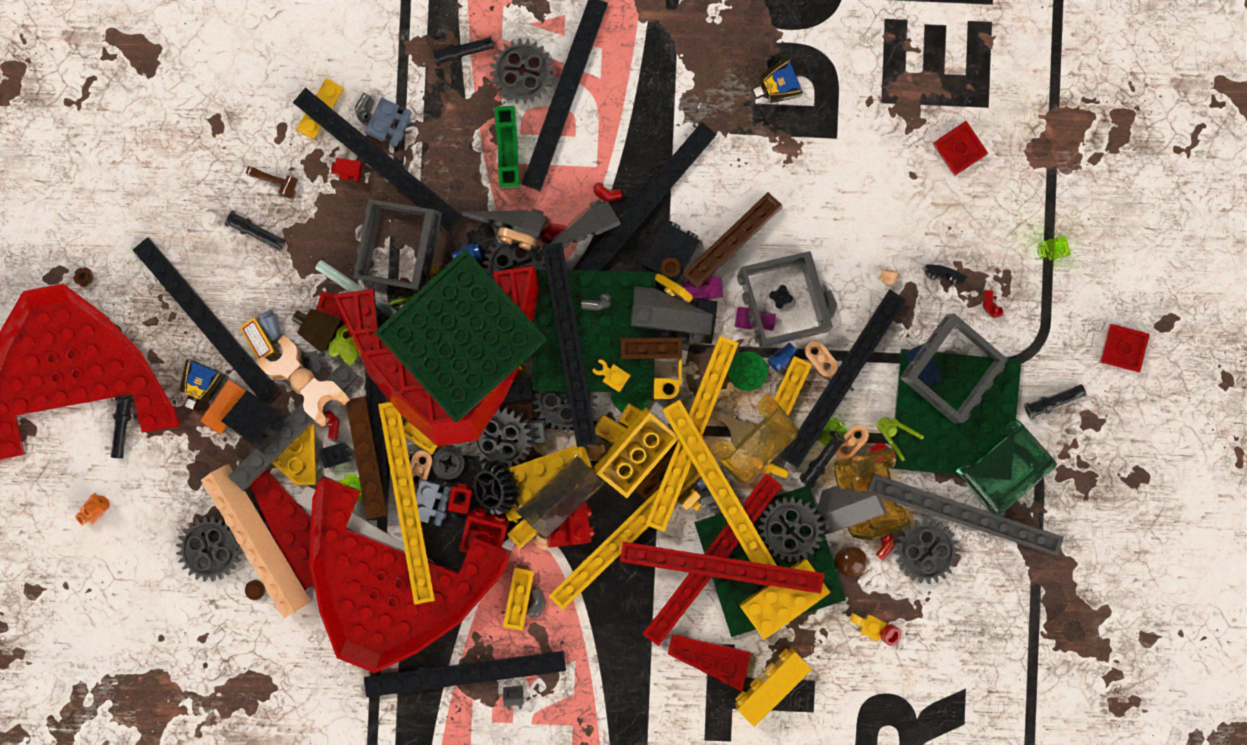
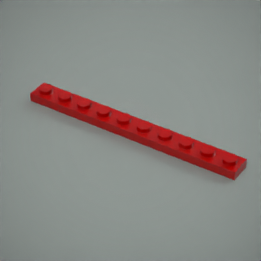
M765 473L742 503V507L752 524L783 486L767 473ZM728 523L705 551V555L727 558L739 543ZM688 573L645 629L643 635L659 646L713 576Z
M623 542L620 562L818 594H822L825 574Z

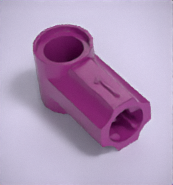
M722 277L708 278L698 289L689 282L683 283V288L692 295V299L724 297Z
M737 307L734 327L743 329L754 328L748 319L749 308ZM758 311L763 329L774 331L776 314Z

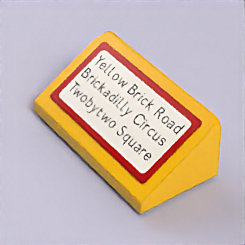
M254 317L239 328L258 360L261 357L266 359L277 351L264 329L258 323V318Z

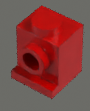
M336 158V162H333L331 166V174L339 176V180L351 181V178H353L354 182L360 183L363 163L356 160Z
M458 483L457 487L452 486L448 511L469 514L473 490L469 489L470 485ZM460 494H463L465 496V500L463 502L459 501L458 496Z

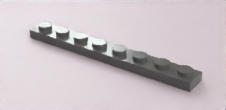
M343 361L324 381L334 382L344 392L359 376ZM329 400L328 402H326L325 405L323 406V412H324L335 400ZM304 401L286 418L287 422L283 429L277 433L263 452L255 449L228 476L243 492L315 421L304 411Z

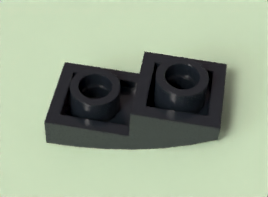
M927 264L922 268L926 272L925 275L934 281L935 279L940 280L946 275L947 281L954 285L957 283L960 285L967 278L964 274L941 265Z
M697 299L696 308L713 315L711 335L692 333V342L712 344L717 314V301Z

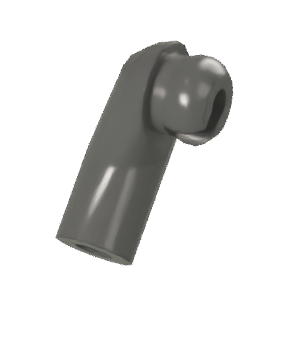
M364 92L355 105L357 118L363 123L371 119L367 105L372 98Z
M829 290L824 292L823 295L830 318H833L837 309V302L832 291Z
M601 294L600 301L582 300V310L598 311L611 305V296L609 294Z
M540 587L531 590L534 603L527 610L528 616L531 618L539 617L546 605Z

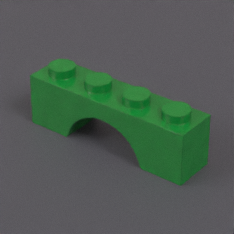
M515 106L494 107L498 146L500 190L521 189Z

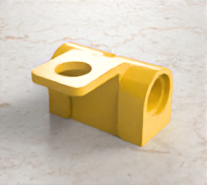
M678 359V380L654 378L653 399H672L677 396L679 386L682 383V359ZM667 383L672 384L674 387V392L671 395H667L663 391V386Z

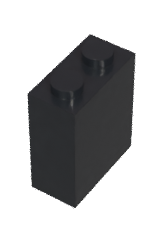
M670 221L669 223L664 222L642 266L656 272V274L663 275L660 269L662 261L670 257L675 258L679 261L681 269L676 277L668 279L678 283L700 240L697 239L698 235L689 230L685 233L680 230V225Z
M246 390L221 422L260 452H263L277 433L283 429L287 420L277 410Z

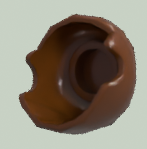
M842 547L836 553L834 563L836 569L842 575L854 577L859 576L865 571L867 557L864 551L858 547Z

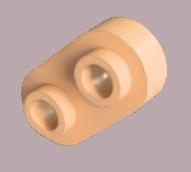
M503 227L499 228L497 234L502 243L511 245L513 242L519 244L520 248L529 251L531 248H536L538 239L533 236Z
M811 341L805 346L804 352L806 357L822 376L829 377L835 374L838 364L821 342ZM813 347H816L818 349V353L816 355H813L811 353V349ZM825 363L830 364V369L828 371H826L823 368V365Z
M862 425L852 426L843 435L846 441L842 446L847 447V452L842 453L840 447L835 455L843 460L850 459L868 440V430ZM856 431H859L861 433V437L859 439L854 437V433Z
M418 451L413 455L410 463L412 478L418 476L420 479H428L433 458L427 451ZM421 457L426 458L425 464L419 462ZM413 481L414 489L416 490L417 484Z

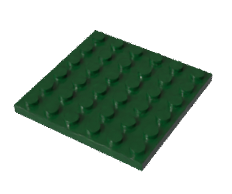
M466 249L374 332L455 423L462 420L548 341L545 335Z
M537 269L539 292L534 313V324L548 341L533 353V391L567 392L546 270ZM567 270L588 392L654 393L655 359H621L620 339L655 338V329L630 327L634 286L656 289V272ZM601 294H609L611 296V305L598 311L582 310V300L600 301ZM599 359L605 361L609 369L614 364L630 374L620 392L602 382L605 376L595 375L592 372L593 369L602 371L603 366L598 363Z
M900 349L894 418L923 435L924 438L920 439L896 426L897 433L892 439L905 460L901 461L891 446L889 469L1011 480L1022 360L1008 359L1004 364V370L993 379L994 383L991 388L982 394L981 402L970 411V417L965 422L952 423L900 378L909 366L904 352L910 350ZM935 352L933 358L942 380L931 384L929 388L958 411L994 360L984 356Z
M808 486L775 495L769 502V504L772 503L776 506V499L783 502V498L786 496L791 501L792 496H795L796 501L803 497V504L811 501L810 508L816 506ZM789 510L787 512L789 518H797L795 511ZM763 512L753 523L758 534L764 531L758 528L760 524H764L760 518L762 516L767 517ZM723 513L694 522L704 553L728 523ZM779 515L780 519L784 520V517ZM773 524V529L776 532L783 530L780 524ZM794 525L792 527L789 526L788 531H794L796 527ZM801 526V531L804 534L811 533L809 526ZM823 533L819 534L824 538L823 541H817L820 544L819 549L813 547L815 550L813 555L807 552V560L816 572L825 573L823 583L830 593L800 615L846 601L826 536ZM791 538L786 540L789 547L796 546L795 540ZM740 542L727 557L751 562ZM775 550L769 551L777 566L790 568L797 563L795 557L789 562L788 556L781 560V554L778 553L774 557L773 553ZM712 577L731 637L756 630L739 604L765 585Z

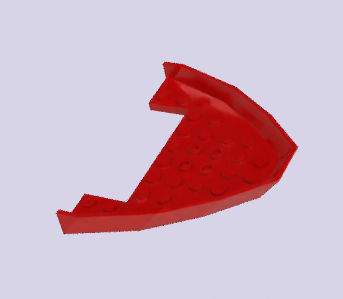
M534 266L494 271V281L533 322L539 292L537 269ZM367 289L333 294L340 317L367 374L397 411L436 446L477 441L505 400L519 367L462 420L455 423L374 333L379 328L375 290Z
M64 283L26 290L21 293L0 330V460L25 455L17 416L133 394L141 433L171 427L178 428L183 425L141 351L104 313Z
M323 476L319 480L312 497L309 564L319 613L337 659L376 673L420 652L460 624L503 575L512 551L474 536L460 572L427 560L435 601L414 605L405 551L347 528L361 490Z

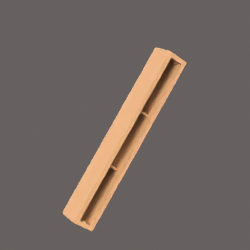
M227 464L209 473L201 481L204 484L205 490L213 499L216 508L222 514L226 525L229 526L234 534L237 543L243 549L246 558L255 569L257 576L264 584L267 593L276 604L278 611L282 614L283 618H286L311 603V600L246 492H243L228 477L233 470Z

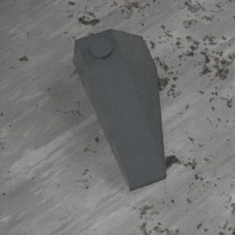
M601 199L589 203L590 207L582 211L547 245L562 242L563 248H566L570 242H581L590 233L591 235H598L621 225L608 201L601 202ZM541 249L539 253L543 256V250Z
M533 208L532 211H468L462 213L464 218L496 228L503 227L537 238L538 241L541 239V233L547 219L543 215V211Z
M634 286L630 327L711 335L712 314L655 288Z
M833 486L822 490L816 514H822L818 521L825 522L820 528L825 529L823 534L826 535L887 513V510L879 493L863 490L856 492L852 488L841 489L840 486Z

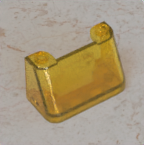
M769 393L759 401L757 406L759 413L764 419L735 447L727 440H720L709 449L714 458L742 484L751 482L798 434L795 423Z
M884 448L834 462L833 471L837 486H840L841 489L852 488L853 491L860 492L862 490L867 491L873 473L891 479L889 468L895 466L896 454L893 448ZM881 498L887 513L847 528L850 535L854 538L874 541L911 526L910 513L905 507Z

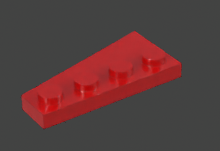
M672 634L668 655L742 692L751 654L750 651Z

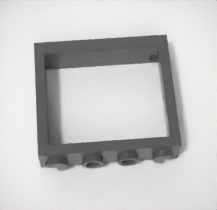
M369 199L367 209H365L364 224L361 227L362 236L357 247L358 256L353 267L355 268L353 278L420 291L429 281L442 213L433 209ZM382 209L425 216L412 283L369 275Z
M811 251L743 266L739 270L737 281L739 286L742 285L743 302L745 305H748V319L750 324L754 326V340L756 343H759L760 348L827 333L833 328ZM801 264L819 326L766 339L748 276Z
M955 313L946 314L900 378L952 423H962L970 417L972 408L981 402L982 394L991 388L994 383L993 379L1004 370V364L1008 359ZM954 327L994 360L958 411L917 378Z

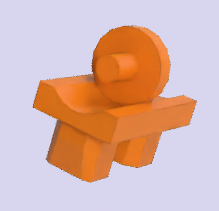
M95 492L79 509L81 512L77 513L75 518L82 526L88 522L93 525L109 509L110 502L106 497L98 496Z

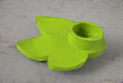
M341 326L337 329L335 338L329 343V355L333 357L340 354L346 364L353 365L358 357V353L350 336L348 339L343 338V333L347 332L345 326Z

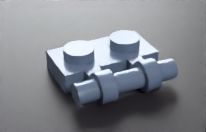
M381 97L365 134L382 142L385 136L391 138L389 143L392 146H397L404 136L403 131L411 121L412 111L404 109L403 114L397 113L399 105ZM392 121L398 123L396 129L390 128Z
M419 478L415 495L420 521L428 523L431 515L435 516L433 524L441 526L442 520L445 519L447 514L445 511L452 487L445 486L444 491L440 492L438 491L439 483ZM435 499H440L438 509L433 508Z

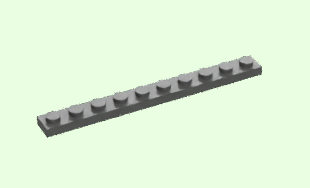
M874 473L867 488L868 492L879 493L883 499L1058 556L1064 539L1061 535Z

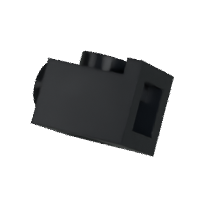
M345 442L319 449L324 469L349 462V457L352 456L351 449ZM334 451H337L339 453V457L337 459L333 458L332 453Z

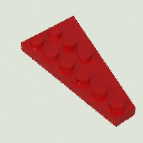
M266 469L250 486L278 547L306 591L313 584L309 564L311 516Z

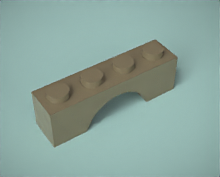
M692 395L690 398L685 397L682 403L688 414L695 398ZM714 405L709 419L719 420L727 426L732 444L751 451L760 429L756 428L757 423L747 419L745 422L738 420V415L729 411L727 414L719 412L720 407Z

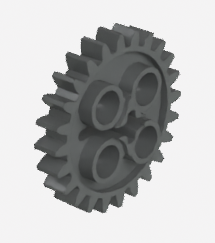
M519 38L516 45L511 40L510 47L503 44L505 50L498 49L497 51L500 56H493L496 64H490L491 68L495 69V71L490 72V76L496 77L492 80V84H498L495 90H502L501 97L508 95L507 100L509 102L512 98H515L516 104L522 99L524 105H526L529 98L534 103L535 96L542 99L540 93L547 94L548 91L545 87H552L549 80L555 79V76L550 74V72L555 71V67L549 66L554 63L553 59L547 60L550 53L546 52L543 54L544 46L538 49L537 42L535 41L533 45H530L529 39L526 40L525 44H522V40ZM511 56H518L520 61L517 64H511L509 62ZM533 59H537L540 62L536 68L529 66V62ZM510 67L512 69L520 71L522 70V67H524L526 72L540 73V76H535L529 73H524L523 76H520V73L518 71H507L505 70V68ZM514 75L516 81L513 84L506 83L505 79L507 76ZM528 79H534L536 84L534 87L528 88L525 86V82Z
M494 241L495 248H488L491 254L484 255L489 261L482 263V265L488 267L485 271L493 280L494 271L509 269L513 263L518 265L528 259H531V262L521 265L519 268L534 266L536 269L546 270L543 267L545 262L541 259L544 256H541L538 252L541 246L531 248L529 251L520 248L519 244L513 242L509 245ZM518 249L523 250L525 258H518L515 255V251ZM497 258H505L507 265H498Z
M552 391L533 393L534 396L538 397V400L534 401L533 404L539 405L534 411H541L542 413L538 418L542 419L545 417V425L549 422L552 423V430L555 426H558L559 432L562 431L563 427H566L567 432H570V427L573 426L572 417L569 420H565L561 416L562 410L565 408L570 409V406L566 403L562 405V399ZM560 392L563 396L568 395L567 392ZM588 392L591 408L598 406V404L593 403V399L598 398V396ZM550 395L555 396L557 399L554 407H549L546 404V398Z
M508 405L505 409H502L500 406L490 422L496 424L497 428L492 427L488 423L478 440L471 443L470 447L477 448L474 454L480 453V460L484 458L487 461L498 460L499 462H504L505 466L507 463L510 468L514 465V462L519 465L521 459L525 460L527 454L531 451L530 447L534 443L531 440L534 434L528 433L531 431L532 426H526L529 421L528 419H521L523 413L516 415V408L511 412ZM509 427L514 428L516 430V433L511 432L509 430ZM486 440L491 441L494 446L487 444ZM506 445L511 446L513 451L508 450Z
M784 496L783 502L776 499V506L770 503L768 505L770 510L765 509L763 511L767 517L762 516L760 518L764 524H760L758 528L764 531L759 536L766 538L763 543L769 544L768 551L775 550L773 553L774 557L779 553L781 554V560L788 556L789 562L792 561L793 557L796 558L797 562L800 561L801 555L807 559V552L813 555L815 553L813 547L818 549L820 547L817 541H823L824 539L819 535L825 532V529L820 528L825 522L818 521L822 514L814 513L817 507L810 508L811 501L803 504V497L799 501H796L795 496H792L791 501L786 496ZM789 510L795 511L797 518H789L787 512ZM779 515H782L784 520L780 519ZM773 524H780L783 530L776 532L773 529ZM794 525L796 529L789 532V526L792 527ZM801 526H809L811 533L804 534L801 531ZM789 538L795 540L796 546L789 547L786 540Z
M205 516L203 517V523L199 518L195 519L196 525L192 522L188 523L190 530L184 528L182 531L186 535L178 536L182 543L176 544L177 547L181 548V551H178L176 554L183 557L178 562H185L182 569L189 568V576L196 573V580L203 576V582H206L209 577L214 582L216 581V575L221 580L224 578L223 572L227 576L230 575L229 568L235 570L237 567L234 562L241 561L237 557V555L243 554L242 551L238 550L240 544L237 543L229 526L223 525V518L216 522V516H213L210 521ZM213 530L219 533L218 541H214L211 538ZM202 532L205 533L206 540L202 536ZM194 538L200 540L201 545L199 549L194 548L192 545ZM208 546H213V550H211V552L206 551V548H208ZM220 549H224L227 552L225 560L221 559L218 555ZM201 557L207 558V567L201 566ZM213 558L217 561V566L214 565Z
M923 518L922 524H920L918 520H915V526L908 523L909 530L907 531L902 528L901 530L904 535H897V538L901 541L900 543H894L895 546L899 547V550L893 552L899 555L895 562H902L898 568L900 570L906 569L904 572L905 576L912 574V581L918 577L919 583L922 584L923 580L926 579L927 584H930L931 578H933L938 583V576L946 579L945 572L952 574L950 566L957 567L953 560L960 558L955 555V552L960 551V549L954 547V545L959 541L952 540L955 533H947L950 527L946 526L942 529L943 522L935 525V519H931L928 524L927 519ZM928 531L931 538L928 542H923L921 535ZM939 537V541L936 542L933 546H931L935 539ZM944 545L945 553L938 556L936 552L937 547ZM915 546L917 548L916 556L909 557L908 549ZM924 547H930V555L924 554ZM922 556L919 563L915 565L914 562ZM926 560H930L932 567L930 570L925 571L923 563Z

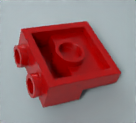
M586 502L543 507L548 548L591 542L594 530L592 526H589L588 518L591 517V508L587 506Z
M481 508L470 509L459 551L467 553L474 536L502 547L509 520L505 519L503 514L490 515L486 514L485 510Z

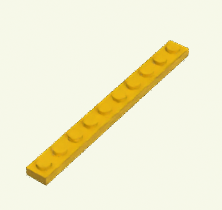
M720 335L689 411V416L701 437L739 344ZM679 439L645 525L665 532L692 463Z
M680 399L663 408V413L751 562L777 566Z
M391 402L378 404L414 605L435 601L401 414Z
M693 462L678 498L700 477ZM659 489L549 594V597L561 610H564L621 554L623 542L632 543L649 527L645 523Z

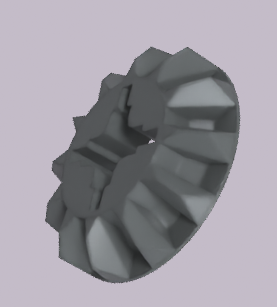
M442 448L435 453L432 467L440 478L454 479L464 469V458L454 448ZM452 455L451 462L457 466H450L447 472H445L446 465L440 462V460H447Z

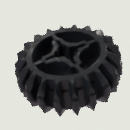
M498 460L486 461L476 467L471 478L473 485L470 487L474 489L472 495H475L477 498L475 502H479L480 508H485V512H490L492 515L510 511L518 503L517 498L520 496L517 493L520 488L516 485L518 480L514 478L515 473H511L510 466H505L504 462H499Z

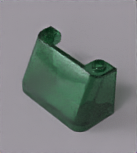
M1019 420L1012 421L1006 426L1005 435L1007 437L979 461L966 460L956 471L983 507L995 515L1007 510L1057 466L1054 458Z

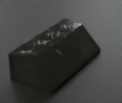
M577 453L518 508L517 512L532 528L544 538H547L605 482Z

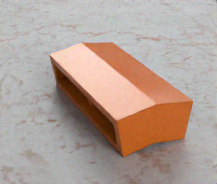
M228 379L201 419V422L221 435L226 428V425L221 422L222 419L246 392V389L233 380Z

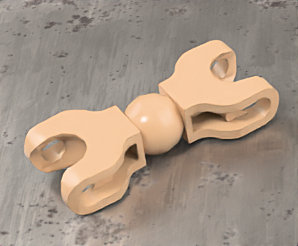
M283 335L278 340V343L283 348L281 358L270 362L261 357L256 363L273 380H288L293 390L304 396V411L323 427L328 422V419L323 414L325 403L329 400H336L345 405L350 398L334 382H320L316 380L313 372L302 366V352Z

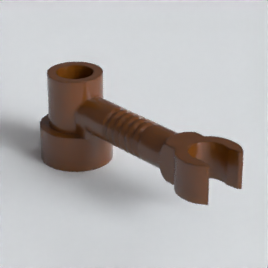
M248 166L246 170L247 176L281 186L278 192L279 195L289 199L294 198L296 193L295 187L298 182L297 178L287 175L286 179Z

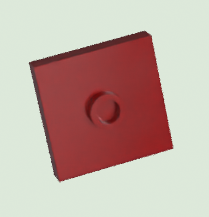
M964 121L932 143L954 177L989 154L967 121Z
M1109 324L1099 363L1140 373L1150 334Z

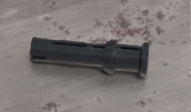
M490 36L457 46L449 44L448 47L438 50L433 48L432 51L436 66H440V63L456 62L459 57L494 49V45Z
M234 210L229 213L225 221L226 227L231 226L240 231L242 235L249 234L278 249V251H281L283 246L277 244L276 241L283 245L286 242V239H282L253 224L250 218L246 219L237 215Z
M1079 384L1048 398L1042 396L1038 401L1024 404L1026 414L1030 420H1033L1038 415L1050 413L1055 407L1086 396V390L1082 384Z
M115 397L116 409L113 414L115 426L110 457L123 459L127 423L131 419L129 413L133 399Z
M835 433L817 459L809 463V468L806 472L799 476L804 485L810 488L816 485V480L819 476L824 475L826 465L842 444L845 443L846 439L844 436L839 439L841 434Z

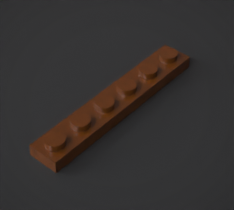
M767 192L682 273L683 277L698 289L783 208L782 204Z
M366 396L352 398L346 403L366 517L371 519L387 516Z

